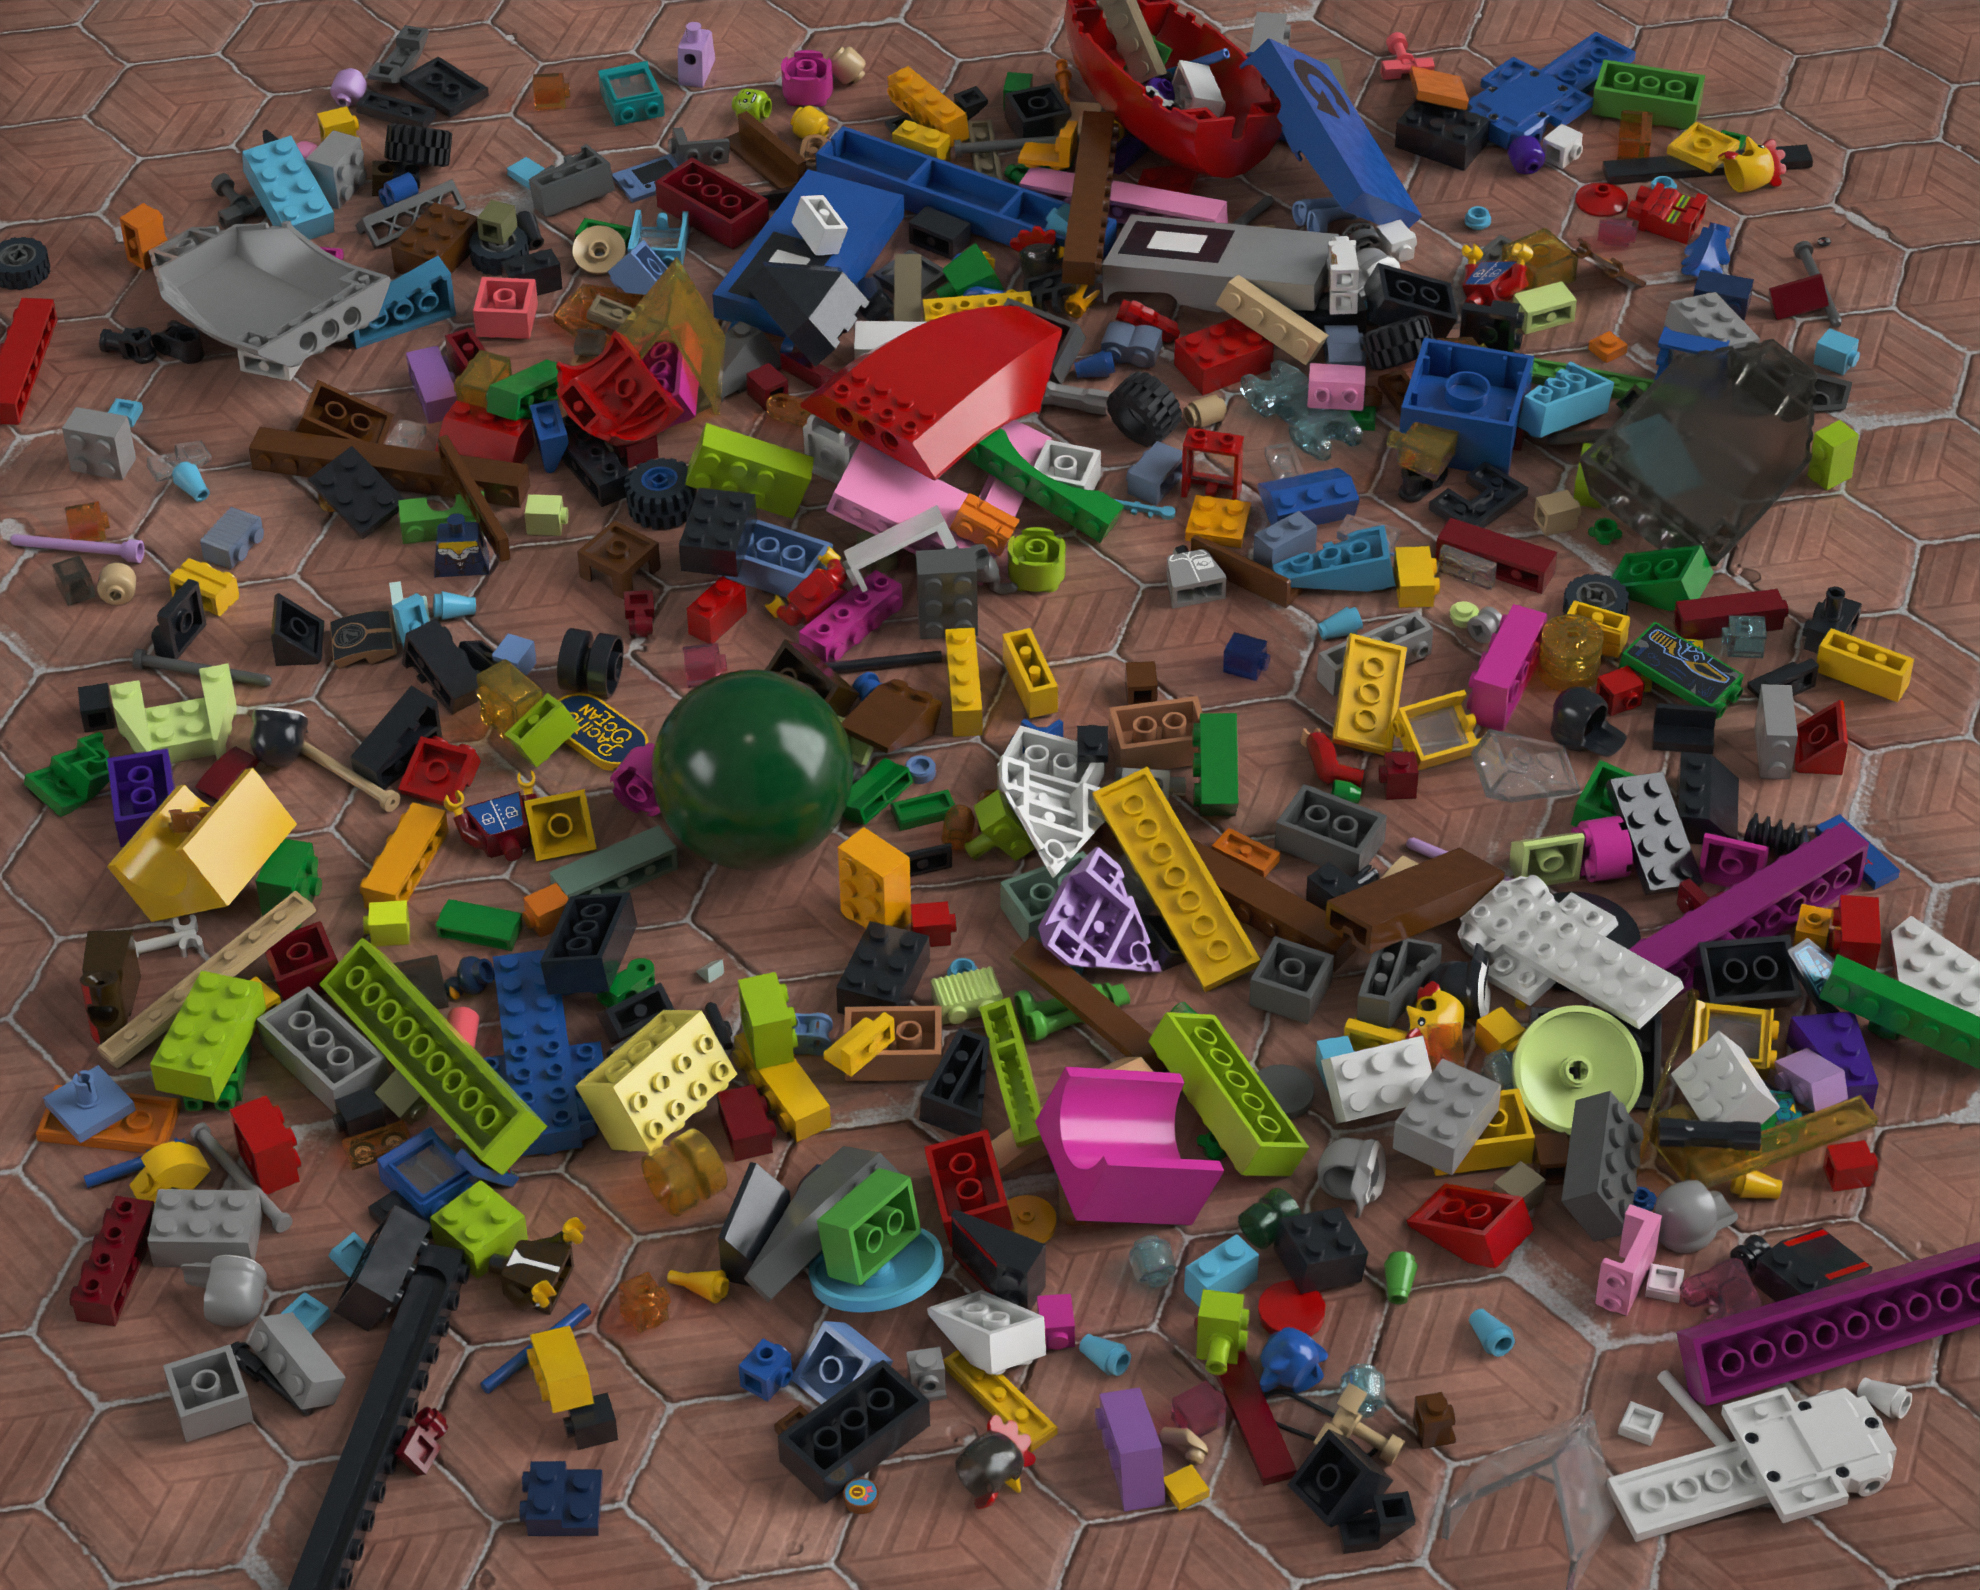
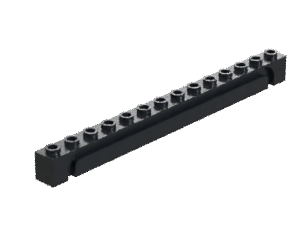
M427 1244L420 1255L417 1263V1273L412 1275L288 1590H349L353 1579L352 1568L355 1561H360L363 1555L364 1537L366 1532L372 1531L375 1523L376 1506L378 1503H382L385 1498L386 1480L388 1475H393L397 1465L395 1453L408 1431L409 1420L414 1419L417 1415L419 1394L421 1391L424 1392L428 1386V1371L431 1364H436L438 1360L441 1337H446L448 1334L451 1311H456L458 1308L461 1285H466L468 1282L470 1265L466 1264L464 1250Z

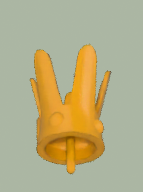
M1081 284L1075 295L1073 293L1065 301V311L1074 318L1082 317L1086 309L1097 302L1093 300L1099 295V289L1083 299L1082 297L1088 285Z

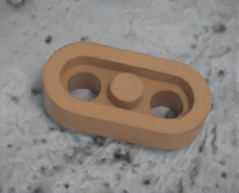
M808 135L802 140L799 155L806 160V170L809 169L817 172L816 153L828 142L822 135Z

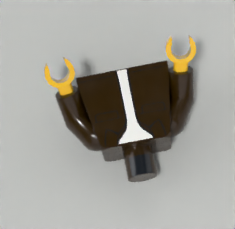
M573 1217L566 1221L562 1231L552 1237L533 1241H518L510 1257L496 1253L491 1256L488 1266L489 1273L501 1275L503 1294L519 1311L523 1312L533 1308L551 1315L574 1268L571 1244L572 1242L574 1244L582 1243L583 1235L580 1232L585 1231L586 1226L577 1217Z

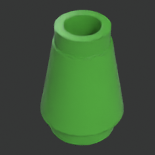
M1403 1251L1392 1252L1384 1262L1388 1301L1401 1305L1408 1302V1296L1418 1265L1412 1254Z

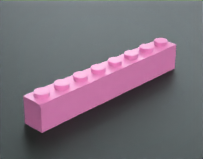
M1042 167L1029 168L1020 181L1019 186L1071 204L1075 173ZM1113 181L1108 217L1116 219L1117 223L1126 224L1130 215L1133 214L1228 224L1227 201Z

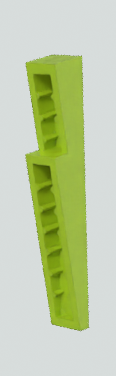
M1010 997L979 1008L987 1037L989 1038V1049L1017 1148L1042 1140L1035 1123L1042 1109L1017 1014Z

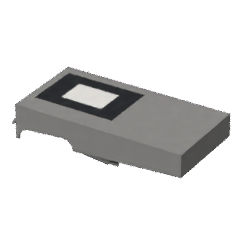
M1131 214L1102 264L1103 275L1096 278L1092 288H1095L1097 283L1103 284L1104 303L1108 302V297L1111 293L1117 291L1162 292L1174 296L1178 305H1187L1193 308L1221 313L1226 311L1217 306L1216 302L1228 282L1237 275H1240L1290 310L1314 311L1327 285L1328 241H1332V238L1339 236V234Z

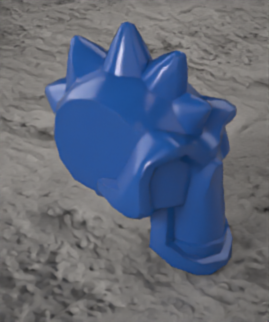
M1285 1327L1279 1332H1274L1268 1338L1260 1355L1261 1364L1264 1369L1259 1383L1262 1392L1270 1391L1281 1385L1290 1387L1295 1393H1300L1315 1386L1324 1377L1319 1363L1326 1361L1328 1357L1326 1350L1309 1335L1295 1328Z

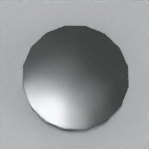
M1279 1064L1270 1065L1257 1072L1259 1078L1290 1120L1304 1115L1311 1108L1314 1086L1312 1080L1304 1071L1295 1066Z

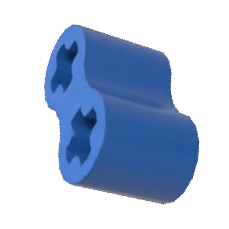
M409 172L385 182L384 188L378 191L384 208L419 193L417 183Z

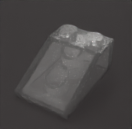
M1489 729L1471 752L1487 798L1513 803L1577 794L1580 791L1564 745Z

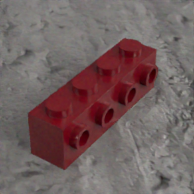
M115 1196L111 1208L105 1210L102 1229L99 1234L94 1236L91 1255L88 1260L83 1262L79 1283L72 1288L69 1303L74 1309L77 1321L116 1327L149 1247L147 1241L155 1207L154 1201Z

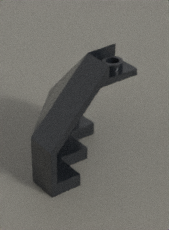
M761 261L764 267L744 285L790 340L816 367L840 344L838 338L850 330L858 319L855 314L859 310L865 309L869 304V300L840 267Z

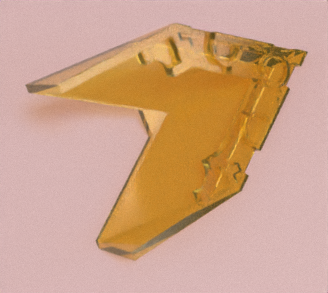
M676 257L617 329V332L629 339L641 355V360L655 342L675 343L709 399L714 415H720L726 336L680 260Z

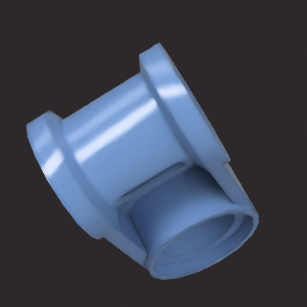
M795 1013L797 1026H792V1028L795 1029L798 1047L793 1048V1054L824 1055V1051L832 1046L831 1039L829 1038V1032L833 1028L832 1018L824 1013ZM817 1022H819V1028H816ZM817 1040H820L819 1046H816Z

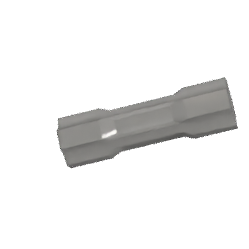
M1049 381L1046 385V393L1041 404L1073 408L1107 416L1108 406L1106 402L1111 393L1110 391L1092 388L1085 389Z

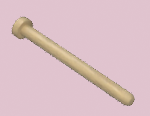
M304 741L302 754L380 801V807L385 811L391 812L397 808L400 803V795L394 790H383Z

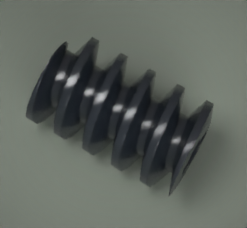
M1755 813L1748 822L1743 841L1769 847L1768 854L1774 848L1775 858H1779L1785 851L1786 855L1798 849L1802 843L1809 842L1811 836L1808 835L1807 826L1803 825L1799 832H1796L1795 823L1793 822L1790 823L1787 829L1783 828L1782 819H1779L1775 826H1771L1770 816H1767L1763 823H1759V815Z

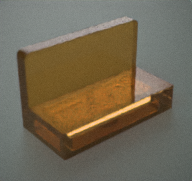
M1461 1022L1427 1024L1429 1058L1432 1072L1442 1058L1465 1068Z

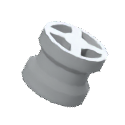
M1484 607L1479 611L1478 616H1474L1468 621V632L1476 641L1484 644L1488 643L1492 634L1499 632L1502 615L1492 607Z

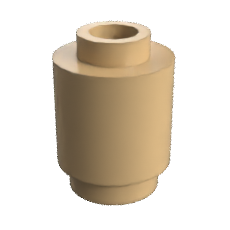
M1215 394L1192 401L1183 409L1187 425L1190 428L1196 427L1197 429L1223 421L1227 412L1224 400Z

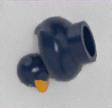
M463 957L457 967V977L453 976L445 980L443 984L444 993L456 1000L460 998L463 992L469 995L481 993L486 985L493 982L495 978L492 963L485 958Z

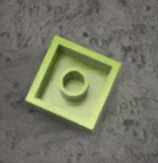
M776 972L739 979L738 991L741 1025L756 1070L794 1062L793 1048L798 1047V1040L795 1029L792 1026H797L794 1008L787 1007L786 1004L789 1002L785 983H779Z
M482 1180L478 1181L430 1217L434 1243L438 1246L464 1250L466 1264L470 1265V1273L477 1279L488 1272L489 1261L494 1253L509 1256L518 1241L528 1240L525 1215Z

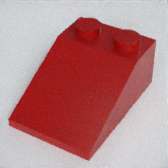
M1448 1183L1439 1188L1406 1220L1409 1227L1466 1262L1495 1269L1534 1231L1523 1197Z

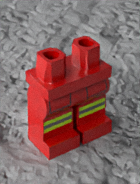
M1657 182L1654 189L1640 186L1636 200H1632L1628 206L1626 217L1639 221L1638 230L1645 232L1647 229L1651 233L1687 245L1705 216L1708 195L1698 193L1694 198L1680 194L1674 188H1665V184Z

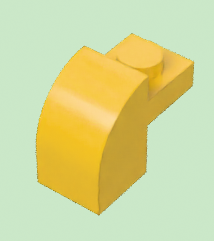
M167 1142L152 1148L141 1157L145 1167L129 1186L137 1199L154 1201L155 1204L158 1189L174 1187L177 1189L194 1190L211 1169L197 1147L183 1142Z

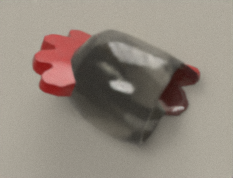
M1034 226L1032 232L1020 230L1018 238L1010 240V246L1019 252L1021 270L1026 279L1054 271V264L1060 265L1062 268L1063 261L1061 258L1064 254V247L1060 246L1056 241V232L1050 229L1045 232L1040 226Z
M998 1415L989 1418L987 1432L979 1435L969 1443L955 1461L958 1477L965 1488L975 1496L974 1505L977 1509L992 1506L998 1497L1003 1483L1007 1484L1015 1492L1020 1493V1475L1023 1468L1031 1466L1036 1461L1035 1455L1028 1451V1447L1031 1444L1030 1436L1028 1434L1018 1435L1017 1423L1013 1420H1008L1003 1424L1002 1419ZM989 1483L992 1489L991 1492H988L987 1490Z

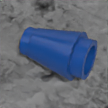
M1104 350L1078 362H1074L1077 378L1110 377L1109 374L1116 373L1111 351L1104 353Z

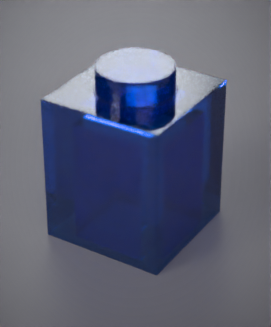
M1234 632L1224 650L1223 672L1257 681L1261 672L1266 671L1270 663L1271 655L1267 654L1268 641Z

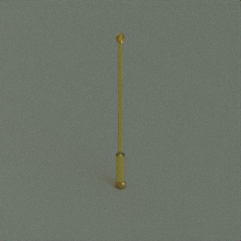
M1691 989L1687 994L1689 1000L1642 1128L1643 1141L1640 1145V1163L1651 1136L1649 1128L1695 1001L1700 998V992L1697 989Z

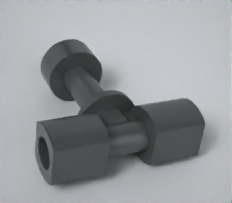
M219 174L212 180L211 187L217 195L221 197L226 196L231 202L230 207L218 211L219 222L225 230L234 224H243V218L251 214L256 218L266 214L257 196L248 199L247 196L236 193L234 190L235 183L228 174Z

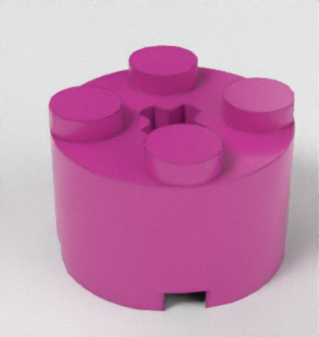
M801 50L794 52V57L788 59L787 56L783 59L781 63L782 93L786 98L787 104L790 106L814 105L816 107L826 105L827 99L833 93L832 61L829 57L827 60L823 58V53L819 51Z
M652 743L633 748L610 777V783L613 781L615 786L612 791L617 800L627 809L637 814L640 810L648 812L646 816H655L661 812L656 802L652 784V754L655 746Z
M1620 816L1581 821L1578 827L1571 829V833H1583L1585 837L1580 877L1585 876L1589 882H1598L1628 877L1631 871H1626V865H1632V845L1628 830H1621L1619 823L1624 821Z

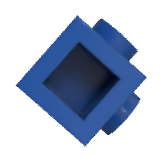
M764 1338L738 1366L740 1387L767 1402L781 1387H786L793 1376L791 1353L782 1345L773 1344Z

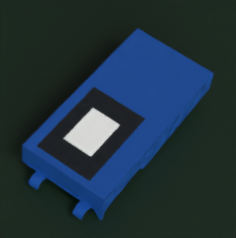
M808 169L713 292L714 318L731 322L728 330L741 321L763 332L784 337L780 353L792 352L795 344L744 284L764 267L761 262L764 261L840 267L858 287L857 283L865 277L903 220L904 196ZM824 195L848 227L839 254L815 255L791 223L801 196Z

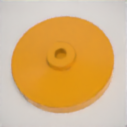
M1021 1195L1008 1200L1015 1228L1010 1231L1041 1243H1045L1053 1236L1056 1230L1057 1218L1056 1212L1050 1203L1032 1195Z

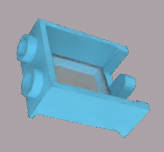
M636 210L628 253L644 240L671 272H683V262L690 234L688 211H683L681 228H669L668 216L665 213L657 215V227H642L641 210Z

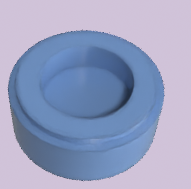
M923 755L914 756L905 764L906 767H909L915 784H926L932 781L936 775L935 762L930 757Z

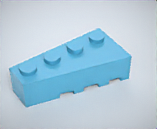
M1570 361L1566 365L1565 370L1560 369L1556 372L1555 378L1549 377L1545 380L1544 386L1539 385L1524 396L1518 427L1527 431L1532 437L1542 438L1548 434L1561 431L1564 428L1607 413L1614 382Z

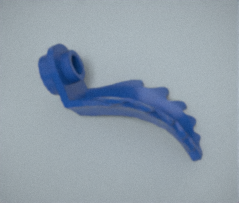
M1710 222L1708 228L1703 227L1700 236L1686 246L1684 253L1689 257L1681 262L1685 266L1681 269L1682 273L1695 277L1699 276L1700 270L1722 274L1723 271L1719 264L1727 265L1730 262L1726 240L1731 238L1729 234L1731 228Z

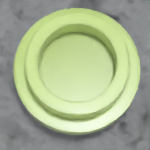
M1467 601L1457 602L1450 608V618L1454 625L1460 628H1467L1468 621L1472 617L1478 616L1479 613L1477 606Z

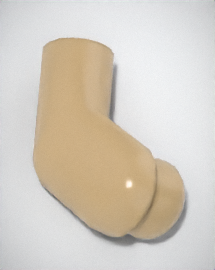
M1164 1427L1161 1430L1160 1439L1163 1444L1178 1445L1186 1448L1188 1451L1185 1458L1191 1464L1200 1465L1204 1462V1456L1208 1455L1207 1445L1190 1429Z

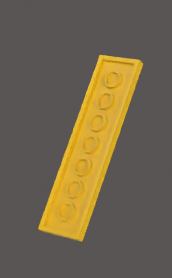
M1148 766L1092 792L1094 801L1204 992L1206 993L1257 968L1261 959Z

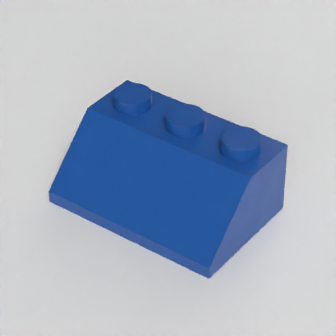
M1340 468L1257 484L1270 525L1297 511H1300L1315 525L1355 518L1360 500L1352 477Z

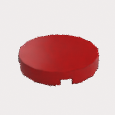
M1293 1280L1277 1282L1266 1288L1259 1298V1321L1261 1326L1270 1335L1281 1331L1285 1327L1300 1330L1311 1337L1319 1332L1324 1324L1326 1304L1322 1294L1318 1291L1301 1294Z

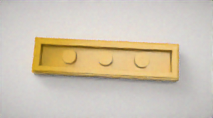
M959 1350L943 1359L945 1370L993 1416L998 1415L1002 1419L1003 1424L1008 1420L1015 1421L1018 1425V1435L1028 1434L1030 1436L1031 1444L1028 1447L1030 1452H1033L1058 1434V1427L1003 1374L990 1375L985 1373L984 1370L971 1365Z

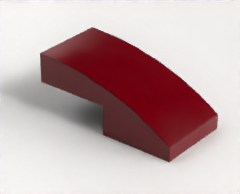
M235 746L222 755L207 770L195 788L200 793L218 802L245 769H255L260 761L256 756Z

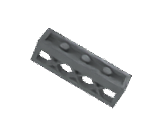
M453 179L363 217L355 226L360 235L366 232L375 249L398 239L409 228H403L395 224L396 219L406 215L412 218L411 226L421 216L418 215L419 209L431 206L434 202L440 204L442 199L451 194L457 204L453 209L462 211L467 206ZM382 225L389 227L387 236L378 240L373 229Z

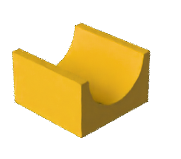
M254 768L244 770L192 832L173 833L168 824L171 822V816L168 811L182 809V812L199 811L200 807L210 806L196 797L185 784L177 786L108 864V869L151 922L229 906L297 825Z

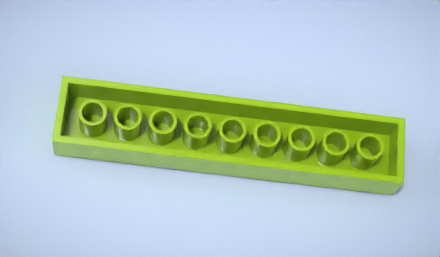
M363 937L320 982L319 985L469 1148L484 1163L502 1176L548 1127L387 956Z

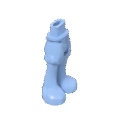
M1334 196L1302 199L1293 203L1292 215L1295 223L1298 226L1307 225V231L1327 233L1328 224L1332 221L1360 218L1344 211Z

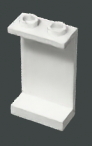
M936 505L845 550L844 554L847 560L842 563L852 585L859 584L862 592L867 591V586L859 569L936 531L946 549L956 547L957 544L938 506Z

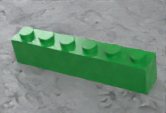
M1837 954L1824 980L1819 995L1820 999L1980 1069L1979 1016Z

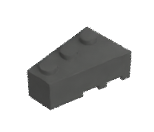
M587 144L581 146V152L572 157V155L568 154L563 158L564 163L556 168L551 165L529 179L533 206L545 217L557 215L562 210L578 207L583 202L594 198H602L607 193L615 191L610 162Z

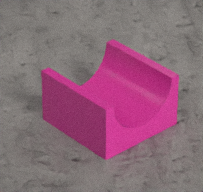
M1065 1067L1035 1123L1076 1220L1192 1225L1222 1176L1224 1169L1220 1161L1181 1159L1175 1138V1113L1180 1092L1185 1084L1181 1074Z

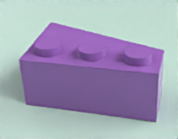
M1140 1387L1099 1394L1100 1408L1095 1409L1096 1425L1098 1430L1102 1429L1103 1445L1105 1450L1108 1449L1111 1469L1114 1471L1124 1512L1165 1505L1162 1446Z

